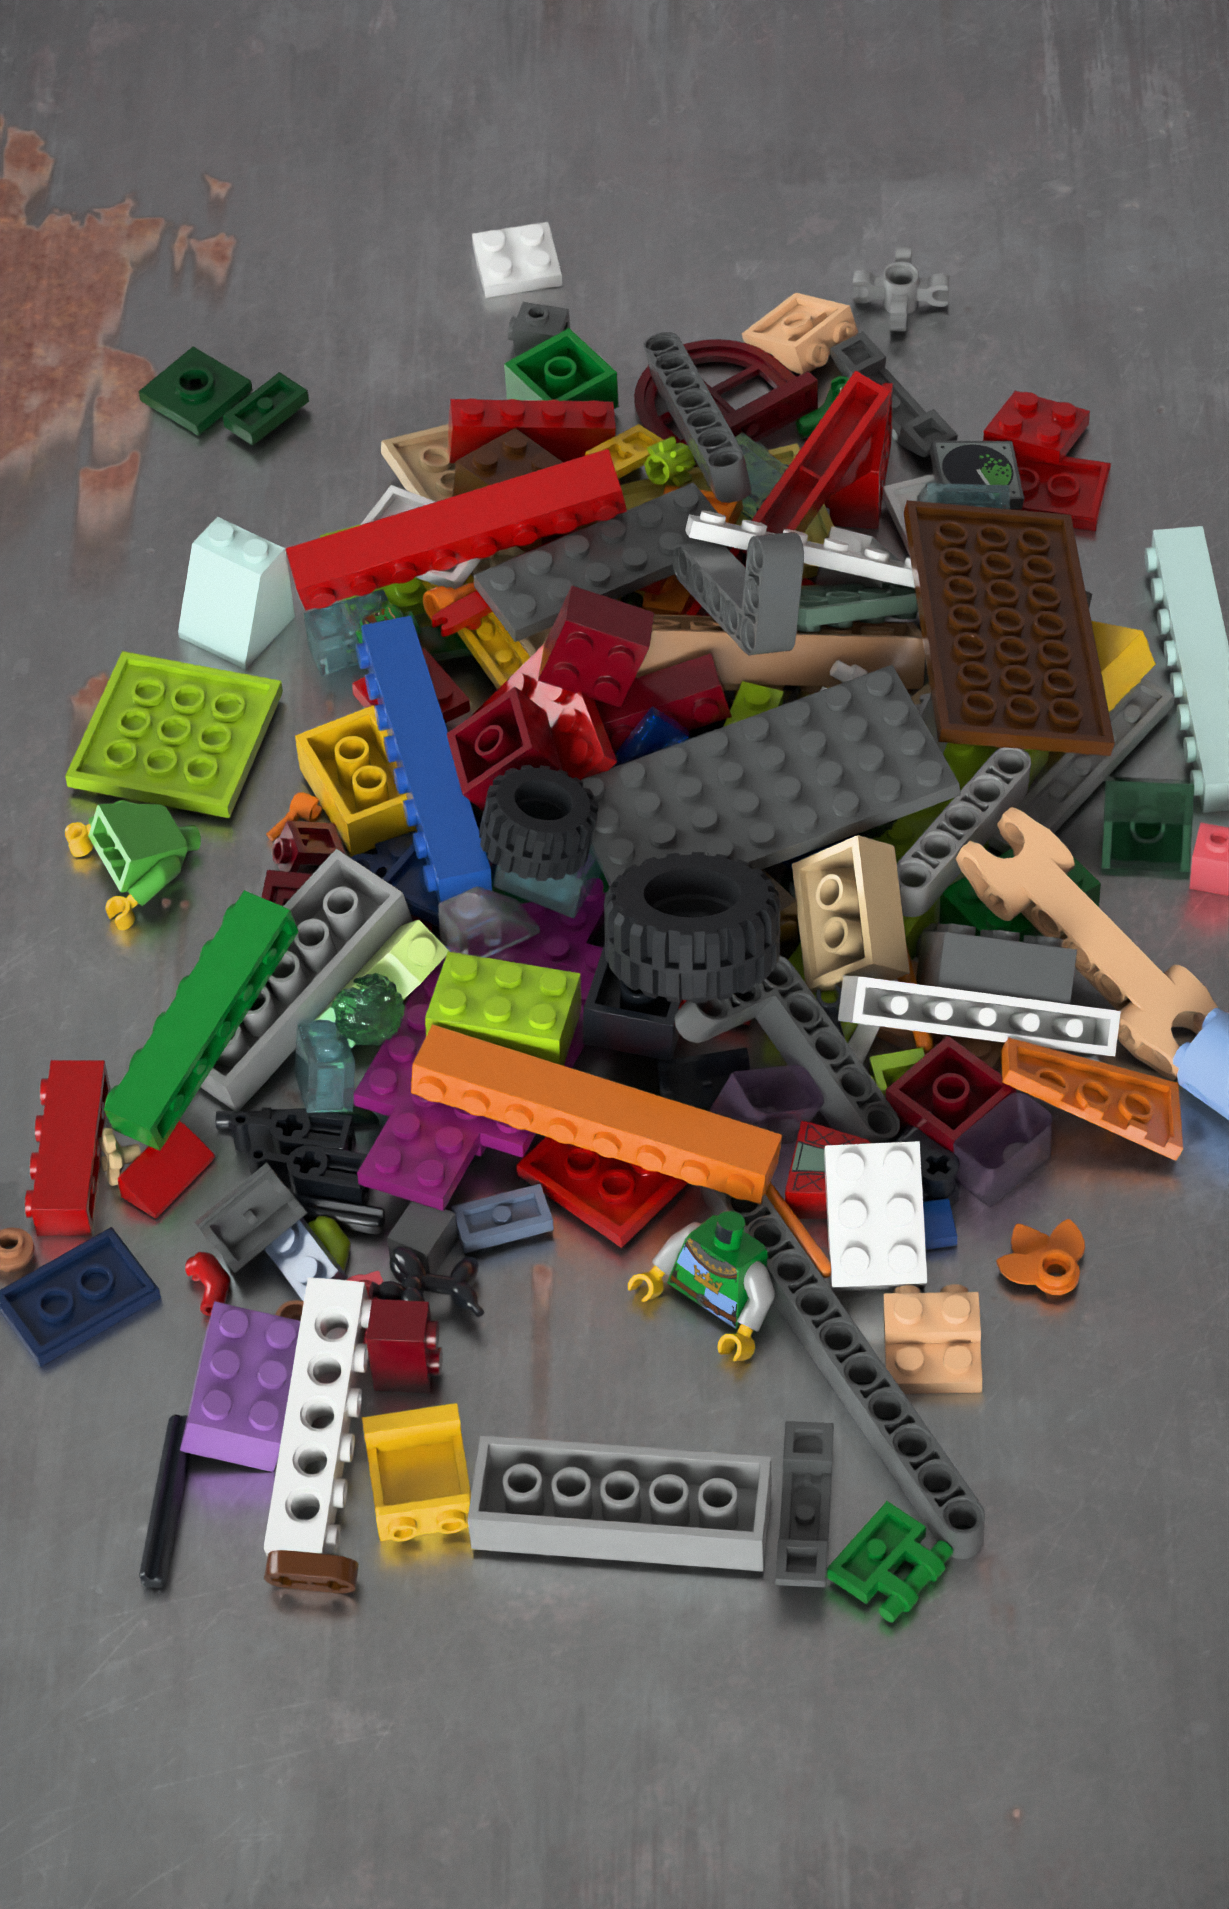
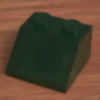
M1105 776L1101 868L1190 872L1194 801L1193 780Z

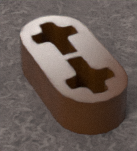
M276 1550L268 1553L264 1580L271 1585L288 1589L351 1593L356 1588L359 1564L355 1560L344 1556Z

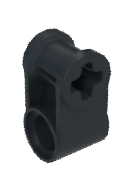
M906 1125L888 1143L920 1141L923 1202L949 1198L950 1206L954 1205L960 1198V1185L956 1179L959 1173L957 1156L928 1138L919 1128L913 1125Z

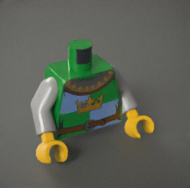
M725 1211L720 1213V1215L711 1216L702 1224L693 1222L673 1234L652 1260L654 1267L648 1272L634 1275L629 1280L628 1290L637 1289L645 1280L648 1283L649 1291L643 1297L642 1302L657 1298L661 1295L664 1288L662 1278L667 1274L669 1276V1285L736 1330L738 1329L737 1333L723 1335L718 1342L717 1349L720 1355L730 1354L735 1348L736 1343L737 1352L734 1355L733 1361H744L751 1358L754 1354L755 1343L751 1334L753 1330L759 1331L774 1300L775 1290L767 1270L768 1251L766 1247L744 1232L745 1219L741 1214Z

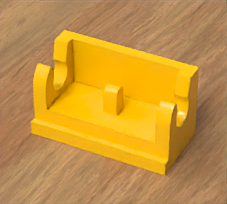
M637 424L585 452V456L609 449L619 479L642 467L647 458L651 456L647 448L663 441V439Z

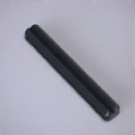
M175 1414L168 1419L139 1572L140 1582L147 1588H162L167 1582L190 1453L180 1451L187 1415Z

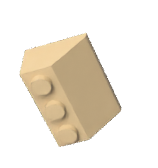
M857 835L792 864L805 983L812 993L817 992L818 989H820V992L834 991L835 985L842 989L843 975L891 981L910 973L894 845Z

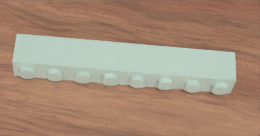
M1203 526L1153 530L1152 547L1145 548V566L1147 573L1154 572L1155 578L1151 579V594L1153 603H1160L1161 609L1157 612L1159 634L1167 635L1168 641H1164L1166 666H1173L1174 672L1170 675L1171 693L1175 695L1174 698H1180L1181 704L1177 705L1179 730H1186L1187 737H1184L1183 741L1184 757L1186 763H1193L1194 770L1190 772L1192 795L1200 796L1203 813L1229 811V644Z

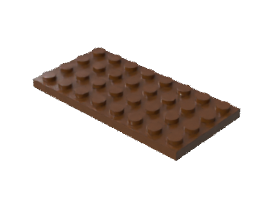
M907 500L903 514L938 742L1111 756L1115 742L1071 515Z

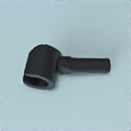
M835 985L834 993L837 1001L834 1003L824 1002L821 998L820 989H818L816 993L817 1001L845 1039L841 1021H838L842 989Z

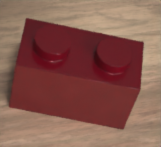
M372 1299L366 1341L374 1391L431 1394L433 1375H441L443 1351L442 1347H438L439 1321H431L429 1302Z

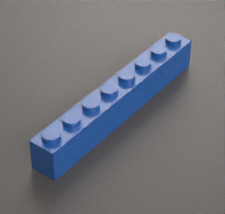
M412 616L361 625L363 643L356 644L357 658L360 669L368 668L369 674L365 675L369 699L378 700L379 705L374 706L379 731L387 730L388 736L384 737L388 762L396 761L398 768L393 769L398 794L406 793L408 799L403 801V808L408 827L416 826L417 833H413L417 858H425L427 865L423 866L427 891L436 892L440 908L492 898L490 864L486 852L482 850L480 845L479 829L470 801L462 795L447 738L448 731Z

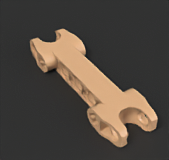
M1014 807L1009 808L1002 814V818L997 823L1003 839L1012 848L1014 857L1005 859L996 857L979 843L969 841L961 848L956 857L962 873L972 885L978 898L1000 919L1010 921L1021 912L1043 936L1064 939L1063 948L1076 949L1075 968L1117 1011H1121L1117 1038L1119 1042L1135 1058L1149 1065L1160 1075L1174 1081L1178 1078L1179 1068L1173 1064V1058L1180 1046L1173 1038L1171 1028H1187L1196 1035L1202 1030L1203 1021L1208 1013L1218 1008L1208 989L1189 970L1181 965H1173L1163 973L1066 875L1074 868L1075 863L1071 852L1050 829L1039 824L1023 811Z

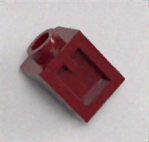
M287 821L279 838L275 839L272 847L274 862L278 864L280 871L297 872L300 865L321 866L336 849L345 855L346 853L334 823Z

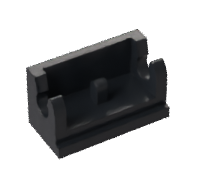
M747 1047L657 1062L658 1088L661 1097L718 1115L730 1114L740 1116L756 1113L754 1077L750 1076V1060Z

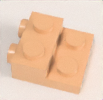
M794 293L744 331L742 337L744 343L756 346L766 353L773 354V357L780 361L789 371L803 374L807 371L811 372L817 367H822L828 360L830 348L858 334V330L849 305Z
M951 1284L943 1287L940 1292L921 1293L918 1287L912 1285L899 1286L893 1293H884L885 1367L903 1393H982L979 1292H968V1289L963 1285Z

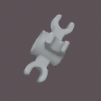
M896 246L895 262L885 268L883 276H875L873 273L865 270L854 272L853 286L856 287H854L853 301L868 303L873 299H883L884 308L890 312L891 316L890 331H906L907 314L917 309L919 301H927L931 305L939 307L948 305L949 275L934 274L929 278H919V271L911 262L912 247Z

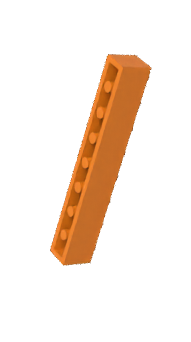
M433 1024L412 1064L411 1093L421 1096L428 1101L440 1102L465 1110L472 1115L484 1116L509 1124L516 1129H525L553 1138L557 1142L569 1143L597 1152L604 1157H613L638 1165L648 1171H657L679 1178L689 1184L704 1186L726 1193L739 1200H748L761 1205L778 1165L782 1141L781 1134Z

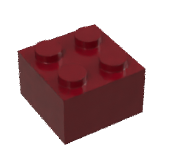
M571 585L544 644L538 681L574 693L581 691L592 699L621 708L650 648L654 612Z
M516 686L447 733L462 795L482 811H484L489 786L493 785V780L498 775L504 776L506 770L511 768L521 770V767L524 765H532L533 768H540V765L550 766L551 770H563L547 713Z
M947 1036L886 1089V1100L895 1110L900 1120L899 1131L906 1125H913L919 1128L928 1138L953 1152L958 1158L960 1168L1015 1119L1016 1088L1003 1083L1001 1074Z

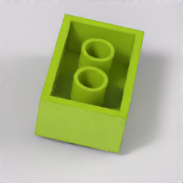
M448 951L425 1016L426 1036L433 1024L564 1066L581 1013V973Z

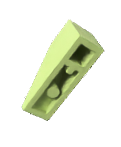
M420 920L402 924L314 1021L345 1052L349 1051L425 980L445 958L449 950Z

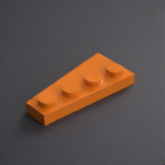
M1007 1038L1001 1049L1003 1083L1168 1158L1177 1160L1183 1150L1179 1084L1177 1082Z

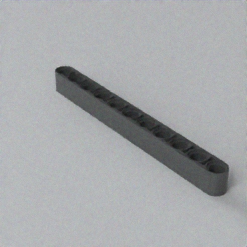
M701 1186L704 1202L713 1215H720V1213L725 1211L741 1214L745 1219L744 1232L764 1244V1246L772 1245L771 1247H766L768 1251L767 1270L775 1290L774 1304L935 1539L949 1544L953 1549L952 1557L967 1559L974 1557L981 1551L984 1544L985 1511L983 1506L767 1196H764L760 1205L748 1200H739L731 1197L729 1194ZM786 1279H796V1280H794V1281H787ZM810 1313H820L819 1315H810ZM835 1347H843V1348H845V1349H843V1350H834V1349H832V1348H835ZM858 1382H868V1383H870V1384H867V1385H858V1384H856V1383H858ZM891 1417L894 1418V1420L884 1421L880 1418ZM917 1453L919 1456L909 1457L904 1454ZM931 1489H942V1490H944L945 1492H942V1493H933V1492H931V1491H929V1490H931ZM958 1525H966L968 1527H971V1529L959 1530L954 1527Z

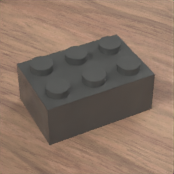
M937 924L936 932L922 931L916 975L917 984L1063 1004L1071 1003L1077 950L1063 948L1064 939L1024 935L1023 942H1019L1020 933L1001 930H981L980 936H975L976 927L957 924Z

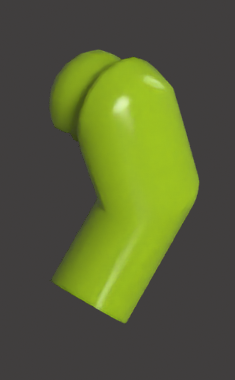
M319 1216L316 1220L310 1221L308 1225L342 1270L345 1271L351 1243L338 1223L328 1216Z

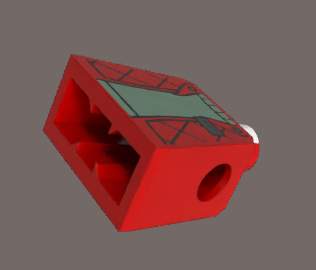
M801 1121L785 1189V1201L798 1219H827L824 1166L825 1146L872 1144L868 1139L811 1122Z

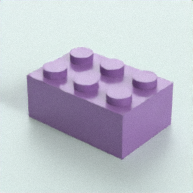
M214 1301L205 1333L180 1451L274 1472L279 1456L301 1321Z

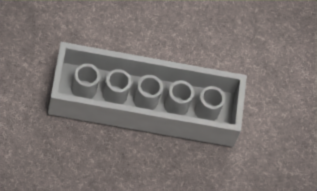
M338 849L325 860L283 906L290 909L299 932L201 1085L202 1089L234 1111H240L316 1027L317 1023L314 1020L392 934L402 924L412 921L403 892Z
M480 1435L468 1513L471 1549L763 1571L772 1491L771 1456Z

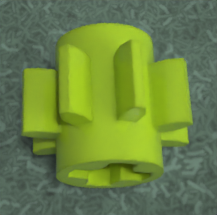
M672 436L647 448L651 456L647 458L644 466L646 474L652 483L657 485L663 484L665 488V485L680 487L692 481L689 472L696 465V462L687 444H676V440Z

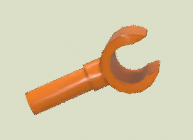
M305 792L294 795L290 804V811L266 833V836L273 842L280 836L287 821H298L301 818L308 822H316L322 813V807L317 805L319 799Z

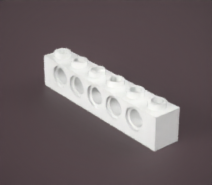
M312 1277L307 1279L264 1542V1550L267 1556L269 1552L276 1550L319 1554L338 1553L341 1530L340 1525L335 1524L337 1508L345 1507L348 1491L347 1479L342 1478L344 1462L351 1463L353 1459L355 1436L354 1433H349L351 1417H359L362 1401V1391L360 1388H356L358 1372H366L369 1356L367 1344H363L365 1328H368L372 1300L368 1297L364 1282ZM341 1327L347 1329L346 1334L341 1338L329 1339L326 1337L327 1333L334 1328ZM327 1372H338L341 1374L333 1383L323 1384L318 1382L320 1377ZM329 1416L334 1418L332 1423L326 1428L316 1429L311 1427L314 1420L319 1417ZM322 1461L326 1463L325 1468L317 1474H307L304 1472L306 1466L311 1462ZM313 1506L319 1508L318 1514L312 1519L300 1520L296 1518L299 1511L305 1507Z

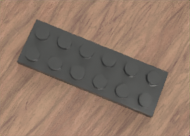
M693 482L631 508L627 512L618 514L613 519L600 521L474 575V587L513 640L517 642L554 625L571 585L616 600L674 575L673 551L675 546L678 544L706 542L689 538L685 531L689 514L700 517L701 511L715 513L717 511ZM725 546L729 551L732 549V547Z

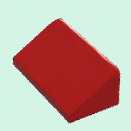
M179 1121L160 1151L148 1146L118 1177L121 1197L157 1219L215 1159V1154L184 1123Z

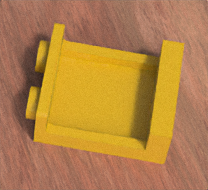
M453 1403L362 1417L379 1540L406 1541L416 1535L436 1532L451 1534L468 1528L471 1490L458 1404Z

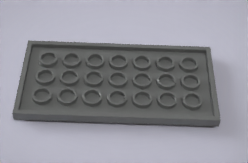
M893 665L624 763L606 772L581 779L584 782L583 788H590L594 794L593 800L597 801L598 818L591 848L609 886H611L618 875H622L630 866L634 864L640 866L646 859L652 857L657 859L665 858L667 854L671 853L692 855V852H704L708 856L722 854L729 856L730 860L733 861L741 859L750 863L753 870L756 868L762 870L961 795L959 782Z

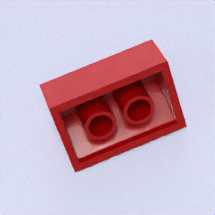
M893 383L881 385L891 391L886 415L824 503L825 507L829 509V515L834 526L879 530L883 504V486L886 484L892 445Z

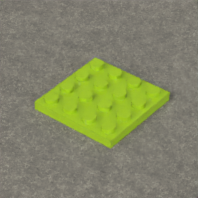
M122 651L65 775L67 787L230 818L282 696V681Z

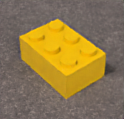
M374 705L295 735L300 770L316 798L319 799V803L329 820L335 824L339 837L351 857L374 849V844L417 831L416 826L408 827L403 801L408 799L406 793L398 794L393 769L398 768L396 761L388 762L384 746V737H387L388 733L387 730L379 731Z

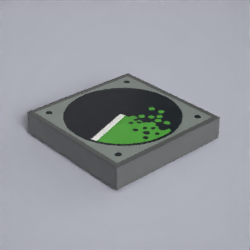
M932 440L930 455L940 503L999 509H1022L1024 495L1012 441Z

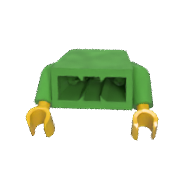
M119 800L113 804H98L95 815L88 819L89 824L85 826L80 822H75L68 825L65 830V837L73 856L82 857L89 854L94 845L119 891L130 893L126 898L122 896L112 897L106 904V913L109 919L122 912L114 921L118 930L130 928L135 921L132 909L138 904L141 906L145 905L161 889L176 878L181 872L186 853L197 851L200 848L201 836L198 828L195 825L178 827L167 807L161 804H136L125 800Z

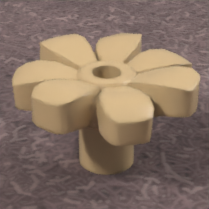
M104 1128L102 1137L99 1138L100 1147L105 1156L101 1157V1166L103 1172H107L109 1184L114 1186L118 1185V1177L121 1175L124 1164L132 1163L141 1154L139 1144L121 1146L113 1134V1128Z

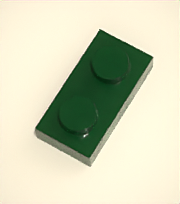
M279 372L224 414V427L253 446L309 402L308 390Z

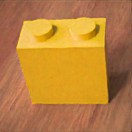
M1091 621L1108 711L1110 712L1156 663L1150 651L1148 640L1142 630Z

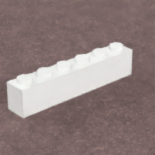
M843 975L838 1021L1004 1043L1009 1037L1050 1049L1115 1057L1121 1011Z

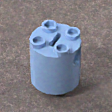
M1215 1008L1204 1019L1202 1030L1197 1034L1192 1043L1186 1042L1177 1050L1173 1058V1064L1179 1068L1177 1074L1178 1084L1229 1120V1012Z

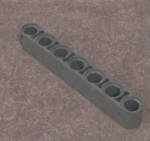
M662 332L649 337L644 343V349L652 380L715 497L724 503H732L746 498L751 493L752 487L743 451L679 336L672 332Z

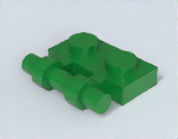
M886 1501L827 1567V1578L865 1604L880 1591L887 1596V1600L880 1606L878 1611L885 1620L894 1622L902 1612H909L919 1600L917 1594L929 1581L934 1582L942 1575L946 1569L944 1564L952 1556L953 1549L942 1540H938L930 1550L922 1546L920 1543L926 1537V1526ZM906 1560L915 1568L902 1581L893 1573Z

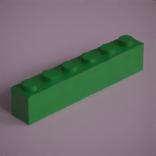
M245 890L236 904H231L227 908L221 927L214 938L208 940L202 947L199 961L191 974L185 976L180 981L176 997L167 1011L162 1012L157 1017L153 1026V1033L143 1048L138 1049L132 1056L129 1070L121 1083L110 1090L106 1098L104 1111L114 1131L154 1149L161 1150L299 931L290 909Z

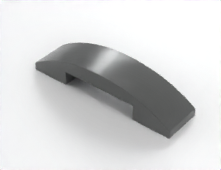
M864 332L830 348V355L842 376L850 379L856 370L879 385L893 383L892 438L899 444L919 456L926 457L930 455L932 440L957 441V433L936 410L932 409L926 412L885 368L886 356Z
M785 1421L776 1585L825 1587L834 1423Z

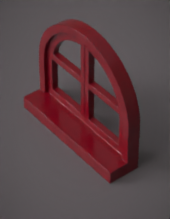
M710 339L683 344L694 365L707 362H726L747 368L713 387L704 381L742 450L793 423L796 419L818 409V380L809 371L796 377L771 354L756 346L739 341ZM648 365L641 374L635 388L634 403L637 424L663 440L673 436L676 444L683 443L686 445L684 439L680 440L666 426L674 421L670 412L667 411L660 416L657 414L655 399L658 390L652 380ZM757 375L764 378L774 388V390L737 410L720 396Z

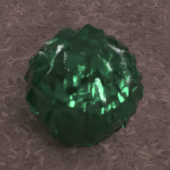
M374 973L355 978L353 982L360 989L352 987L338 992L336 1000L333 1001L331 1007L335 1013L336 1028L345 1038L354 1041L357 1045L379 1046L385 1040L392 1038L403 1022L405 1005L403 1004L402 995L388 977Z

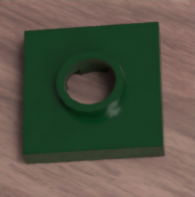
M193 346L140 389L139 396L141 402L199 436L253 390L251 380ZM201 379V384L205 385L200 390L191 391L185 389L191 386L190 380Z

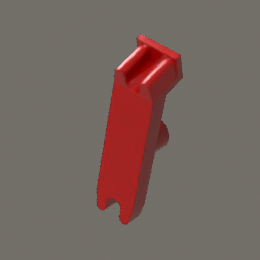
M476 590L432 616V627L444 624L441 626V635L443 637L454 634L463 628L476 630L481 627L482 618L493 611Z

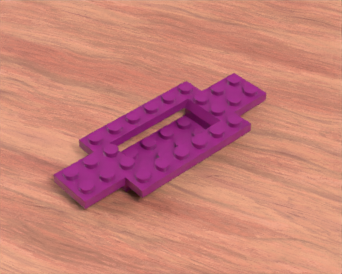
M589 876L578 887L580 898L548 905H546L545 899L519 904V911L507 913L504 919L496 916L486 917L479 912L464 914L454 928L447 933L442 942L450 952L581 973V1013L564 1066L569 1068L573 1067L585 1045L583 1044V1009L603 950L601 947L592 945L605 922L604 900L606 895L603 892L604 884L602 880L594 876ZM445 958L414 989L353 1093L354 1106L390 1116L357 1172L358 1184L442 1211L447 1206L474 1155L482 1156L486 1147H490L523 1158L536 1135L534 1132L516 1129L509 1124L484 1116L472 1115L465 1110L440 1102H431L411 1093L412 1064L426 1038L425 1016Z

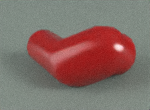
M198 1252L186 1261L185 1271L187 1276H192L193 1281H201L204 1284L205 1290L200 1311L210 1317L214 1301L226 1303L231 1279L214 1255L208 1252Z

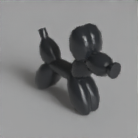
M396 1247L393 1250V1256L389 1261L392 1274L399 1283L387 1281L378 1285L372 1282L369 1288V1298L371 1299L377 1297L378 1299L425 1301L424 1292L450 1295L457 1306L465 1310H471L477 1317H481L484 1314V1310L478 1305L476 1291L472 1288L479 1270L477 1259L474 1257L463 1258L454 1266L450 1276L426 1273L424 1264L415 1253L406 1247Z

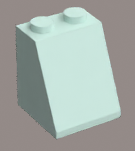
M217 517L192 543L178 634L179 638L246 670L295 617L286 550L273 542Z

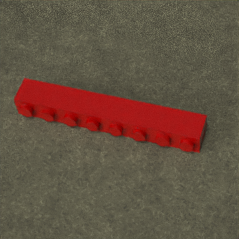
M855 370L751 521L767 525L766 532L783 533L784 529L804 533L886 415L891 391ZM732 547L730 552L746 568L747 550ZM695 600L686 615L711 616L697 600Z
M605 449L285 549L297 592L305 611L313 608H326L336 601L352 596L368 595L375 589L394 583H407L417 576L426 574L428 571L449 570L456 564L475 558H488L496 552L507 548L530 545L537 539L556 533H569L579 526L595 521H607L613 519L618 514L627 512V508L609 449Z

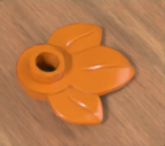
M1066 1219L1053 1230L1050 1236L1023 1224L1017 1223L1014 1226L1011 1238L1012 1253L996 1260L1002 1274L1007 1279L1018 1284L1036 1285L1040 1290L1048 1294L1061 1295L1073 1290L1080 1278V1269L1077 1263L1085 1252V1240L1077 1225L1070 1219ZM1059 1273L1062 1276H1052L1050 1274Z

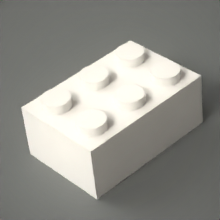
M920 1141L825 1146L824 1166L829 1261L831 1264L830 1286L832 1291L892 1290L903 1285L925 1288L927 1284Z

